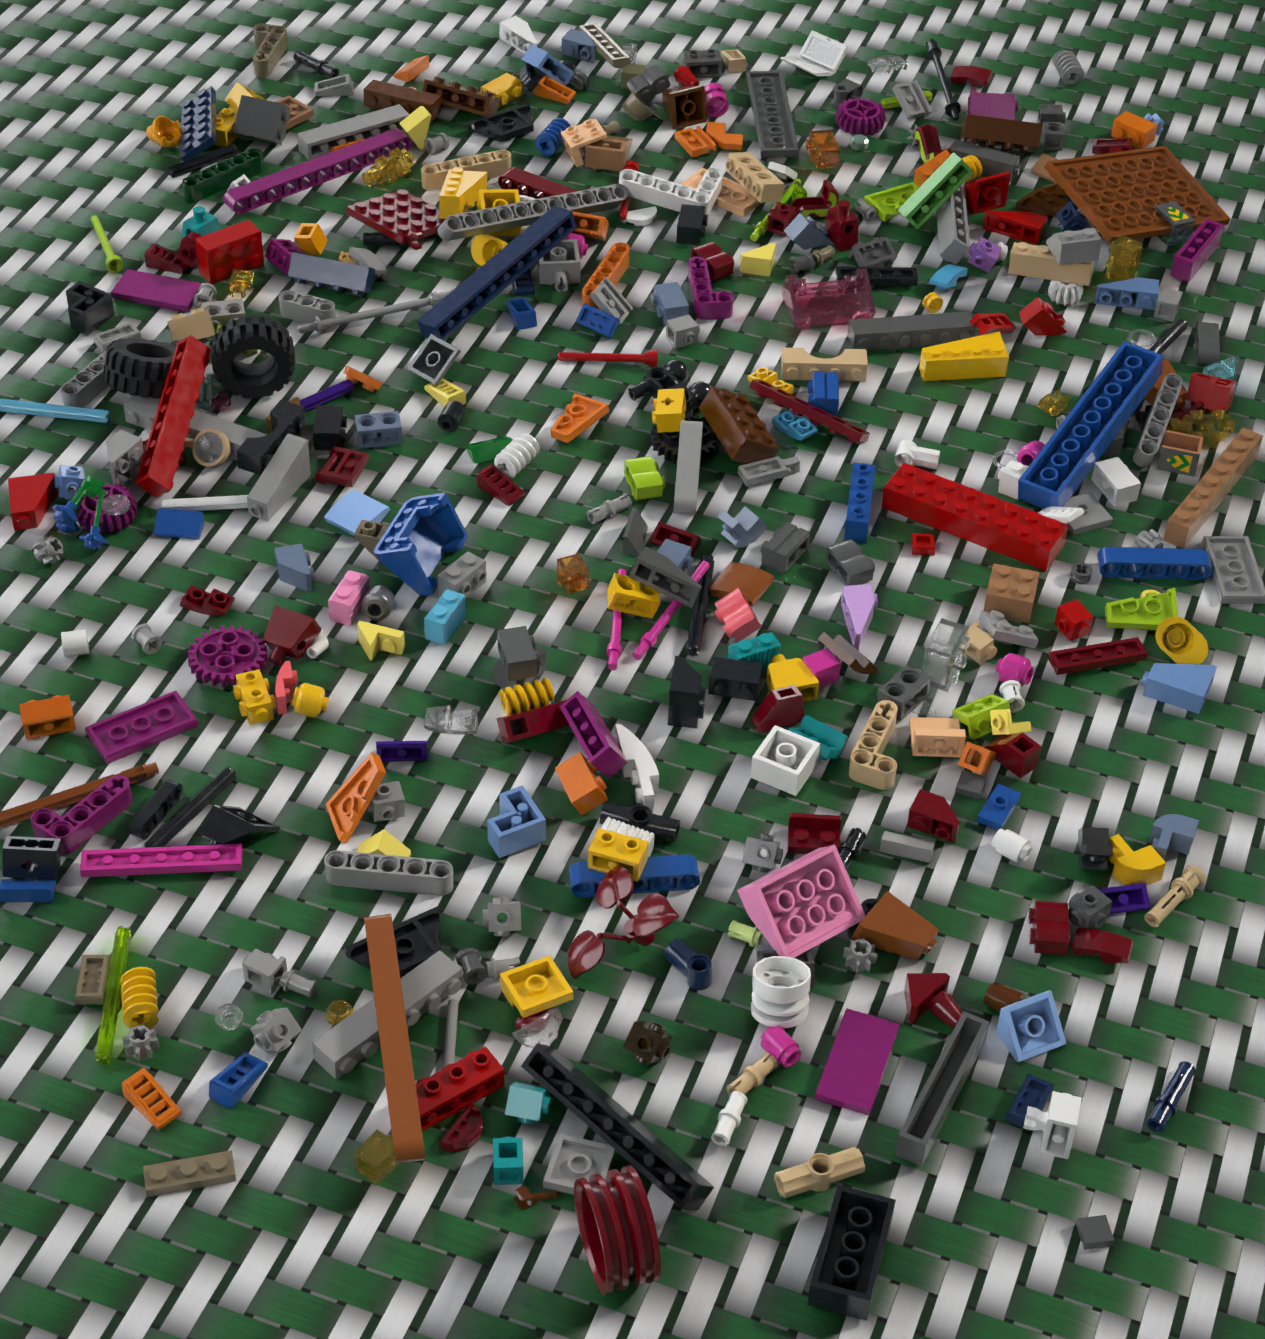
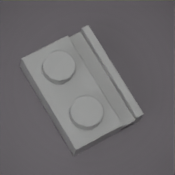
M918 81L895 84L892 88L907 119L931 114L932 109Z
M608 277L603 279L589 295L601 311L620 319L618 326L633 309Z

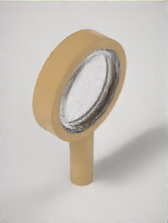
M205 429L198 433L195 439L185 437L183 444L185 447L192 448L195 460L206 467L213 468L222 465L230 453V443L227 436L215 429Z

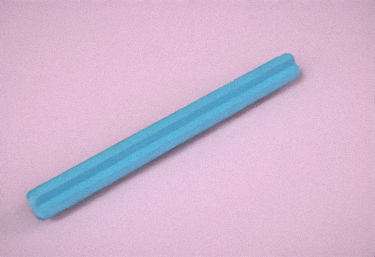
M0 399V412L108 423L110 419L108 410Z

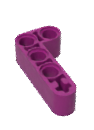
M702 257L690 258L688 263V283L694 316L701 320L731 318L733 315V294L724 291L712 292L706 259Z
M123 775L109 778L62 817L50 809L42 808L36 810L31 815L34 837L61 839V855H68L74 852L132 804L133 798L129 779Z

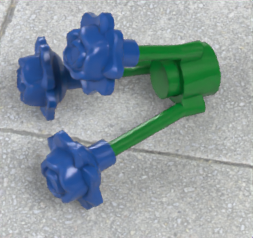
M87 476L71 501H68L65 506L55 504L52 509L55 511L56 527L63 533L70 534L72 531L80 530L76 524L78 521L76 512L85 496L92 499L98 496L94 524L91 526L90 533L80 536L79 539L84 541L86 548L100 550L102 544H108V541L99 534V521L106 490L102 489L103 482Z

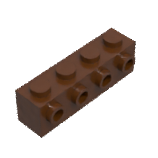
M434 76V79H425L423 91L441 95V104L482 116L497 113L500 98L493 96V92L483 90V93L477 91L478 88L466 86L464 88L461 87L459 82L450 81V83H447L444 78Z
M372 80L363 89L364 106L370 107L373 110H381L400 104L411 114L420 106H424L432 115L430 122L441 113V95L378 80Z

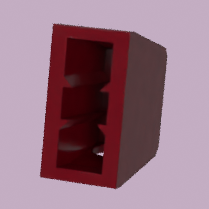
M841 200L838 202V206L828 209L824 227L828 231L827 236L839 252L852 250L851 248L858 243V218L851 211L850 202Z
M275 606L263 637L266 645L272 650L268 660L274 665L281 666L286 656L300 659L319 635L322 628L312 617Z

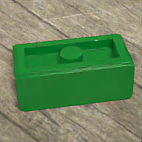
M504 436L466 444V450L474 463L494 460L496 455L506 448L513 439Z

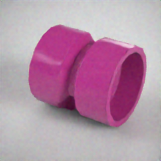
M718 83L707 84L705 86L706 112L712 117H720L729 108L724 88Z

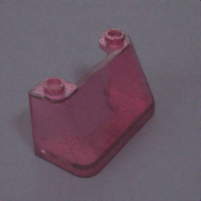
M867 268L857 269L854 277L849 278V275H845L843 280L806 283L805 279L798 281L797 274L786 276L782 288L783 300L793 326L799 330H806L810 327L849 324V320L873 318L876 313Z

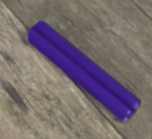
M349 379L301 399L300 406H304L305 412L316 406L352 392L354 384Z

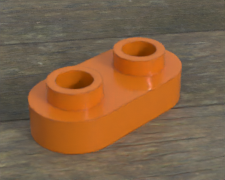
M346 366L343 372L347 375L345 379H349L355 384L360 381L363 383L362 387L371 392H374L375 389L379 390L382 382L349 366Z

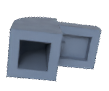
M745 506L734 518L724 510L718 516L724 523L721 526L724 529L721 534L739 548H744L755 542L768 528L758 516Z
M1179 814L1161 816L1152 826L1148 843L1152 844V847L1163 860H1165L1168 849L1189 855L1199 820Z

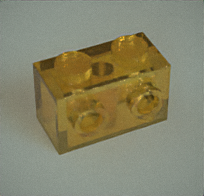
M1123 235L1116 241H1113L1109 247L1110 256L1105 266L1107 269L1106 278L1115 282L1136 278L1143 244Z

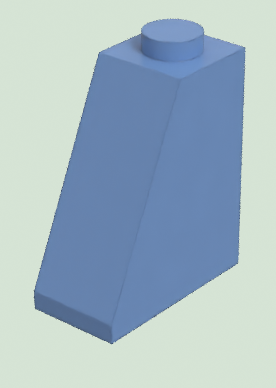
M532 44L522 58V61L528 63L536 71L564 86L568 84L575 73L551 54Z
M1154 663L1150 672L1145 671L1141 682V685L1145 686L1143 696L1199 714L1212 686L1217 666Z

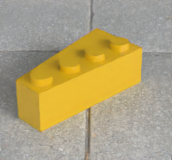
M999 331L922 348L919 370L923 381L1006 377L1009 355Z

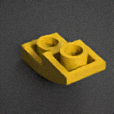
M758 368L747 376L750 382L761 379L790 394L794 393V385L778 380L777 372L767 368Z

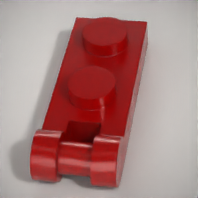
M1004 313L976 314L970 320V324L979 329L980 335L999 331L1000 334H1008L1017 328Z

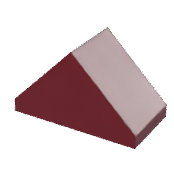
M907 973L904 993L908 1021L911 1024H914L930 1009L928 1004L935 995L941 991L947 993L950 979L948 974Z

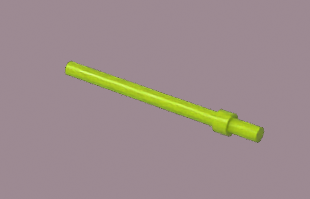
M799 178L794 179L783 193L780 203L786 204L800 186L801 180ZM768 214L755 226L754 232L750 236L751 241H757L768 230Z

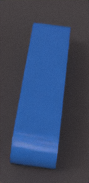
M1104 547L1097 553L1100 573L1108 578L1204 580L1213 573L1209 554L1202 549Z
M686 854L648 857L639 880H633L634 887L631 894L680 891L696 888L700 884L696 858ZM588 861L573 864L569 868L572 893L577 897H595L597 888L607 873L588 868Z

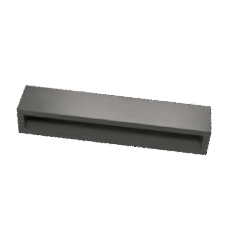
M970 311L849 320L847 337L852 349H866V351L923 347L975 337L976 327L970 324L972 318Z
M963 1011L898 1134L896 1156L919 1166L923 1165L986 1042L989 1021Z

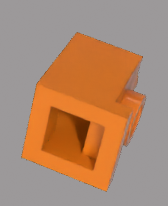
M967 741L957 765L987 776L996 752Z

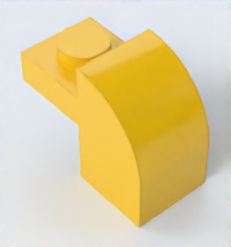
M1119 834L1110 837L1108 845H1113L1112 857L1108 860L1114 864L1112 876L1117 881L1125 885L1146 883L1147 886L1162 879L1166 862L1151 845L1133 852Z

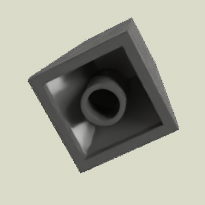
M430 334L407 369L437 386L461 350Z

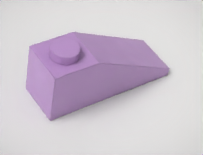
M871 584L843 586L842 610L852 646L858 651L873 618L874 608L878 606L877 594H873Z

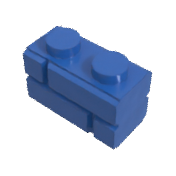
M814 372L812 380H808V403L836 416L839 406L838 374Z

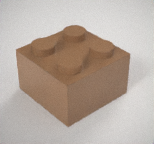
M993 564L983 611H999L1004 614L1006 619L1029 623L1040 572Z

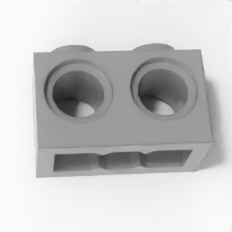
M243 299L201 303L204 311L209 310L215 332L217 331V325H227V322L231 319L237 320L239 316L245 315Z

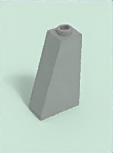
M289 433L286 435L247 496L249 515L269 521L311 475L307 439Z

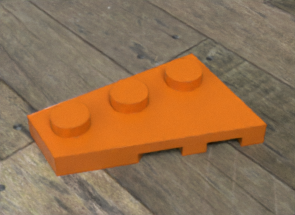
M575 393L572 397V403L567 404L565 407L566 412L564 415L559 416L550 429L551 437L569 443L609 412L608 404Z
M371 752L325 804L338 840L348 843L386 774L378 754Z

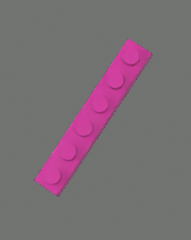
M242 844L82 850L80 874L81 877L238 871L242 870L243 849Z

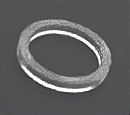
M1136 329L1130 332L1129 340L1136 346L1149 347L1154 344L1155 336L1148 330ZM1137 333L1149 335L1152 341L1140 343L1135 341L1132 336Z
M1002 450L994 455L993 462L997 467L1002 468L1006 465H1002L997 461L996 458L998 456L1007 454L1017 459L1018 454L1013 451Z

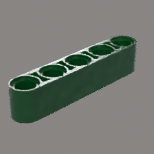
M257 148L248 149L184 178L182 181L184 200L190 203L199 202L227 189L233 181L242 175L249 179L264 171L262 150Z

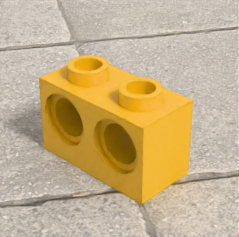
M614 573L607 588L608 609L653 619L660 604V592L629 576Z

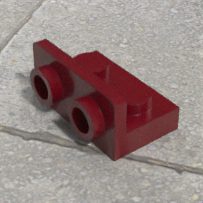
M790 813L787 853L808 854L816 849L835 845L838 850L840 846L841 816Z

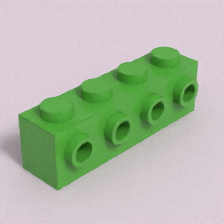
M953 152L898 211L918 230L974 171Z

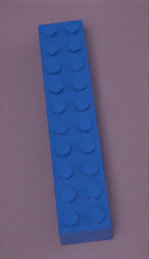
M1124 341L1018 480V499L1042 509L1052 506L1064 507L1162 375L1163 355Z

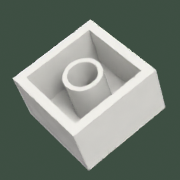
M774 725L752 757L751 778L796 796L818 765L820 743Z

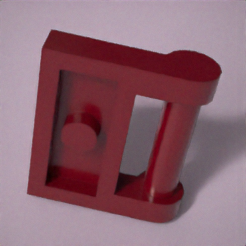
M333 447L327 462L322 469L317 471L315 480L320 484L330 482L353 487L369 461V454L341 447ZM340 461L334 472H332L331 470L335 466L336 462Z

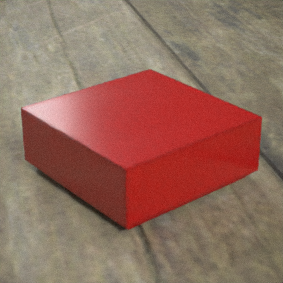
M911 534L912 555H935L934 534Z

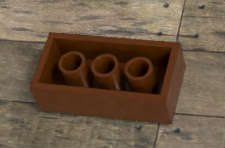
M966 114L962 121L960 141L971 144H983L982 147L990 149L998 146L1004 151L1020 149V153L1031 154V152L1039 147L1042 124Z
M711 387L698 408L731 459L749 464L773 458L779 451V447L774 441L775 438L767 431L766 425L757 416V411L749 404V399L740 393L733 394L724 388L720 390Z

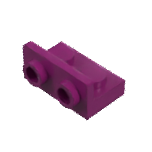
M271 238L265 257L284 274L288 275L292 252L306 253L291 240Z

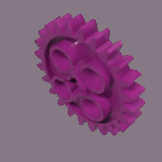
M222 625L219 631L211 628L210 634L202 632L203 638L196 637L195 643L190 644L191 650L187 651L188 665L191 673L196 675V679L203 678L204 684L212 681V687H215L218 683H221L222 688H225L227 683H230L233 687V685H236V674L265 669V662H268L267 646L264 644L263 638L259 639V633L252 635V629L244 632L243 626L235 630L234 626L230 625L229 629L225 630Z

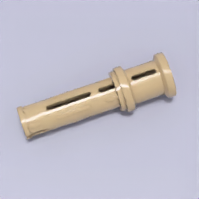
M1188 865L1184 869V874L1172 881L1171 889L1146 913L1144 916L1145 921L1152 927H1158L1182 900L1189 899L1193 895L1194 889L1205 883L1206 876L1204 872L1197 866Z

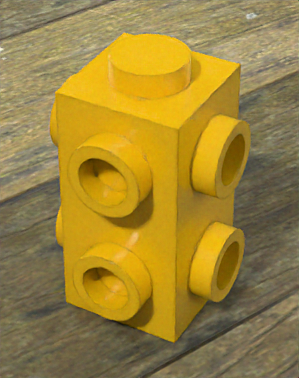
M260 669L236 674L237 685H233L235 699L241 700L239 708L242 717H247L249 725L274 720L273 709L277 708L273 694L269 695L270 686L268 679H263Z

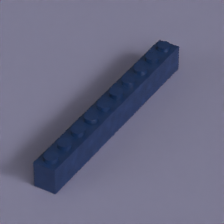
M554 205L420 317L417 322L422 337L428 339L430 334L444 341L577 228L573 212Z

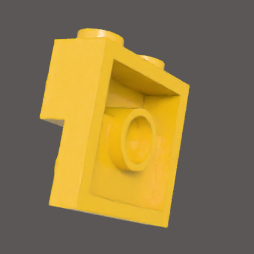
M550 955L500 973L502 992L512 1007L516 1006L523 1018L574 999L573 990Z

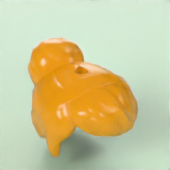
M158 116L152 125L147 127V137L161 147L173 148L181 145L182 130L178 120L174 122L165 116Z

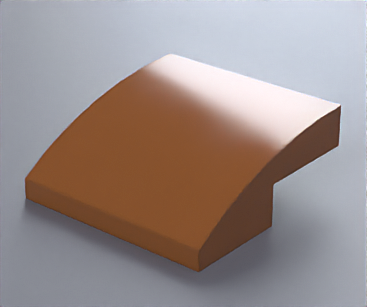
M730 562L711 585L709 592L711 597H724L739 588L750 606H754L775 579L772 574L759 568Z

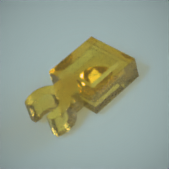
M233 270L229 281L230 297H233L235 293H241V298L246 296L245 290L251 289L254 271Z
M1056 390L1054 395L1048 393L1040 399L1038 408L1044 410L1049 415L1057 416L1065 410L1071 395L1062 396L1060 395L1061 390Z

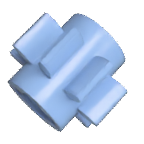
M1148 113L1144 117V119L1157 124V136L1164 130L1161 126L1165 122L1156 113L1152 116Z

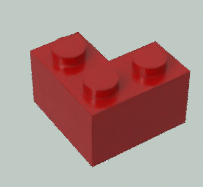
M1195 372L1190 378L1186 400L1191 401V405L1201 403L1204 405L1203 408L1209 409V413L1221 415V412L1225 413L1232 405L1237 381Z

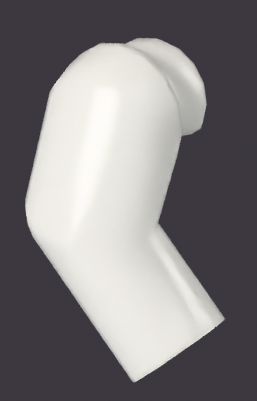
M323 629L313 641V645L306 651L307 655L312 659L320 655L329 646Z

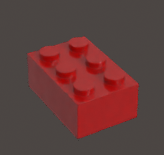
M250 220L195 239L199 273L210 284L264 265L261 230Z

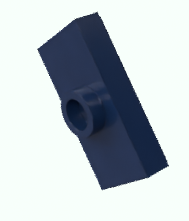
M1028 1073L1006 1114L1005 1120L1023 1128L1028 1106L1043 1111L1053 1092L1054 1084Z

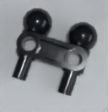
M675 359L668 361L663 367L650 368L647 375L643 377V382L632 388L630 387L628 394L633 401H636L647 394L657 398L658 390L684 388L686 415L690 412L692 416L694 410L700 406L708 394L711 386L700 381L694 382L687 388L683 383L687 381L689 375L688 368L684 362Z

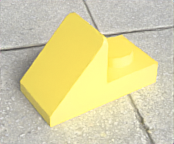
M363 621L357 623L359 643L370 661H373L379 650L402 655L404 652V631Z

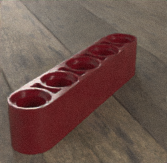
M511 167L498 178V184L501 189H518L519 195L534 199L578 191L516 167Z

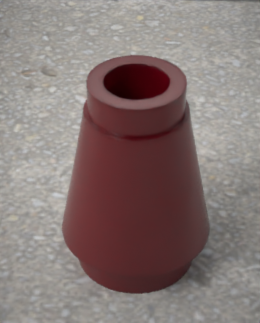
M944 991L935 995L928 1004V1007L931 1009L930 1013L953 1029L963 1013L951 994H946Z

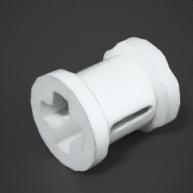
M1015 680L1005 681L999 688L1000 694L1011 703V713L1020 711L1025 706V701L1020 694L1022 690L1021 685Z

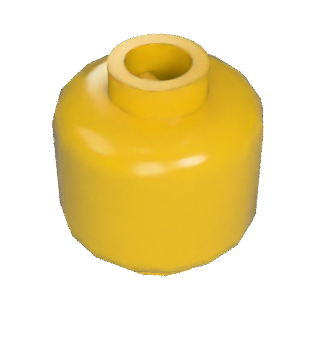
M302 683L300 687H295L291 706L294 707V711L297 714L316 718L319 716L320 711H326L329 698L324 697L325 690L323 687Z

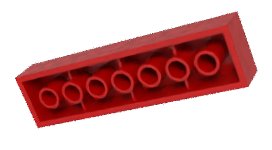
M903 463L884 486L881 508L1044 571H1047L1065 545L1068 530L1067 524L927 472L913 465Z

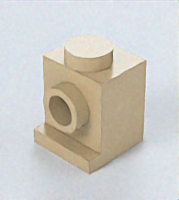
M977 621L959 635L960 650L979 665L996 655L997 648L994 646V639H992L989 633L983 632L980 629V623Z

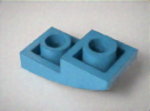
M948 264L931 277L929 284L936 285V289L948 290V288L956 286L957 280L960 277L967 276L968 268Z
M790 409L774 416L772 419V424L777 429L796 440L801 441L818 433V429L805 416L799 419Z

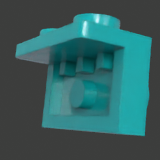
M808 715L803 717L799 728L789 727L788 731L820 743L818 759L824 761L827 759H838L848 738L847 735Z

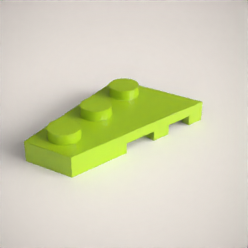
M914 182L866 195L864 196V201L869 206H874L877 216L886 222L900 213L898 209L919 187Z
M1175 588L1167 589V592L1156 594V592L1149 593L1147 597L1135 599L1131 597L1109 602L1105 606L1106 628L1156 630L1164 619L1172 616L1178 617Z

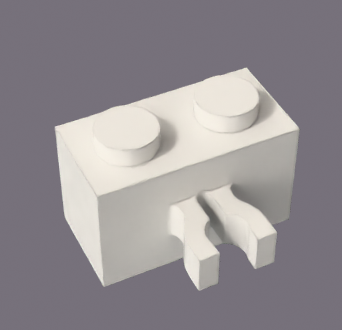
M1053 1091L1048 1112H1042L1037 1108L1028 1106L1023 1128L1043 1131L1039 1153L1064 1159L1069 1158L1078 1123L1081 1097Z

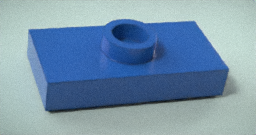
M584 303L575 322L612 339L620 319Z
M997 784L980 811L977 822L996 830L1002 829L1019 802L1021 792Z

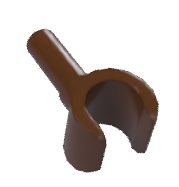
M521 1186L515 1190L517 1196L513 1199L521 1209L527 1210L539 1200L557 1198V1191L531 1194L526 1186Z

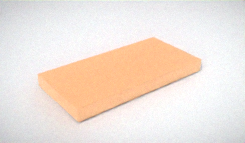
M701 168L681 183V185L697 189L707 169ZM723 177L721 191L714 205L742 217L761 204L740 183Z

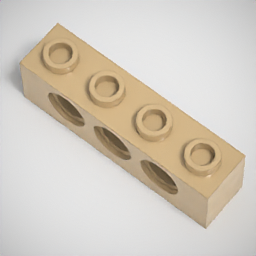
M750 152L729 153L725 165L726 171L760 203L781 202L784 183Z

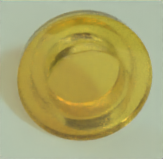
M336 1000L327 1008L326 1019L329 1024L336 1026L354 1013V1010L347 1001Z

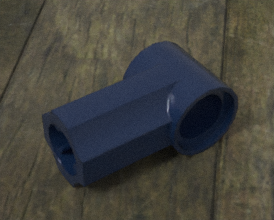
M676 938L671 941L664 950V957L687 977L689 987L694 990L707 989L712 982L711 959L704 954H697L683 940Z

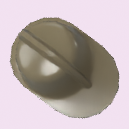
M630 87L632 93L622 105L627 114L632 119L638 121L644 120L653 114L663 120Z

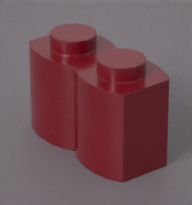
M708 242L691 248L690 258L702 257L706 259L711 281L733 274V258L727 253L722 252L721 247L716 243Z
M1035 900L1034 908H1029L1028 923L1033 924V928H1030L1029 944H1034V953L1067 955L1070 943L1068 903Z

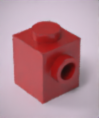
M1078 600L1057 607L1054 624L1070 641L1090 634L1093 616Z

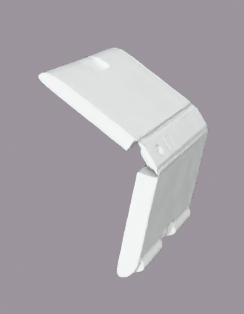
M812 30L799 53L800 57H781L780 59L815 76H831L836 73L848 50V46Z

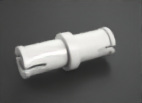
M733 1091L729 1095L725 1108L718 1115L719 1122L711 1136L712 1141L718 1146H727L734 1129L740 1125V1115L747 1103V1097L743 1093Z

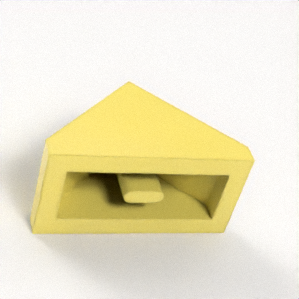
M424 106L417 108L399 123L420 150L424 149V140L426 139L432 116Z
M773 242L742 253L740 257V272L770 277L775 261L776 244Z
M385 829L362 841L357 852L411 856V850Z

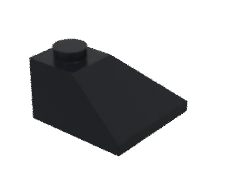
M213 805L201 834L210 838L209 842L213 845L240 844L277 833L280 827L240 807Z

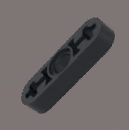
M528 63L520 70L521 82L530 90H533L539 84L538 72Z
M170 779L167 780L135 816L130 826V834L146 840L179 802L183 794V785Z

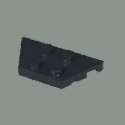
M526 103L467 122V129L501 142L508 141L517 136H523L534 131L530 104Z
M438 907L393 926L400 978L439 950L441 951ZM367 938L345 947L347 958L370 969Z

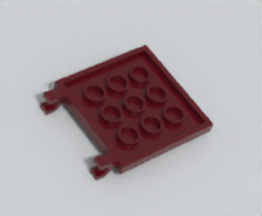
M404 189L346 206L347 215L400 244H409L414 250L422 249V244L418 243L417 239L438 233V227L445 220L439 219V209L435 205L426 203L422 198L415 197Z

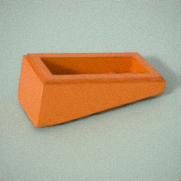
M544 75L536 86L534 94L539 97L569 104L576 95V92Z
M142 1068L122 1082L124 1097L158 1131L182 1114L178 1106L145 1068ZM148 1092H151L149 1095H147V1096L144 1097L143 1099L141 1098V1097H143L145 1094H147ZM159 1100V1102H157L156 1104H154L152 1107H150V1108L148 1107V1106H150L151 1104H153L155 1101ZM165 1107L167 1108V1110L164 1111V1112H163L162 1114H160L159 1116H156V1115H155L156 1113H158V1112H159L160 1110H162L163 1108H165Z

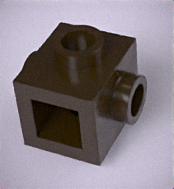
M636 1021L633 1023L623 1048L634 1053V1058L637 1061L649 1065L650 1063L661 1062L668 1056L671 1050L670 1042L673 1037L665 1033L666 1028L656 1022Z

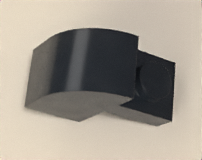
M1082 827L1078 830V862L1080 868L1107 870L1108 859L1112 857L1113 845H1108L1109 828Z

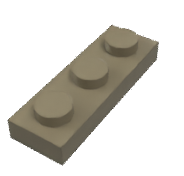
M232 1150L143 1166L147 1197L236 1181Z

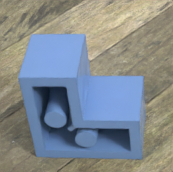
M523 785L500 793V815L487 820L488 842L497 856L501 858L546 841V819Z

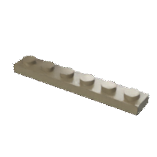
M596 23L579 26V31L588 33L596 45V50L612 67L622 68L624 65L630 64V57Z

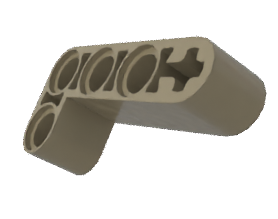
M257 24L253 27L255 46L259 47L253 56L254 74L257 77H267L272 73L288 47L287 29L278 25Z

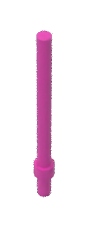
M702 561L691 578L698 583L709 569L710 564L707 561ZM673 599L652 629L642 636L639 646L632 654L635 659L640 660L645 652L654 646L657 642V636L682 605V602Z
M619 569L617 571L618 574H627L625 569ZM613 610L611 639L607 646V656L609 657L608 669L612 671L617 669L618 658L621 656L622 650L620 635L623 612Z

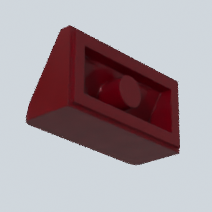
M658 522L649 541L652 544L661 546L665 539H669L690 546L691 557L702 543L700 536L662 522Z

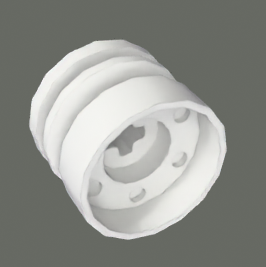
M772 956L757 962L753 968V992L751 995V1014L756 1021L765 1026H780L781 1028H790L803 1023L809 1015L810 968L804 962L787 956Z

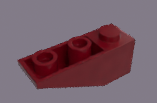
M566 700L496 718L502 742H512L569 725L559 707Z

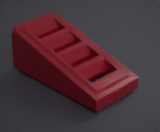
M152 244L144 255L146 267L178 274H184L189 267L176 258L177 253L156 244Z
M492 464L477 473V487L508 506L525 496V492Z

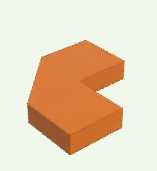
M707 122L706 134L716 141L719 147L726 150H742L743 135L725 133L726 123Z

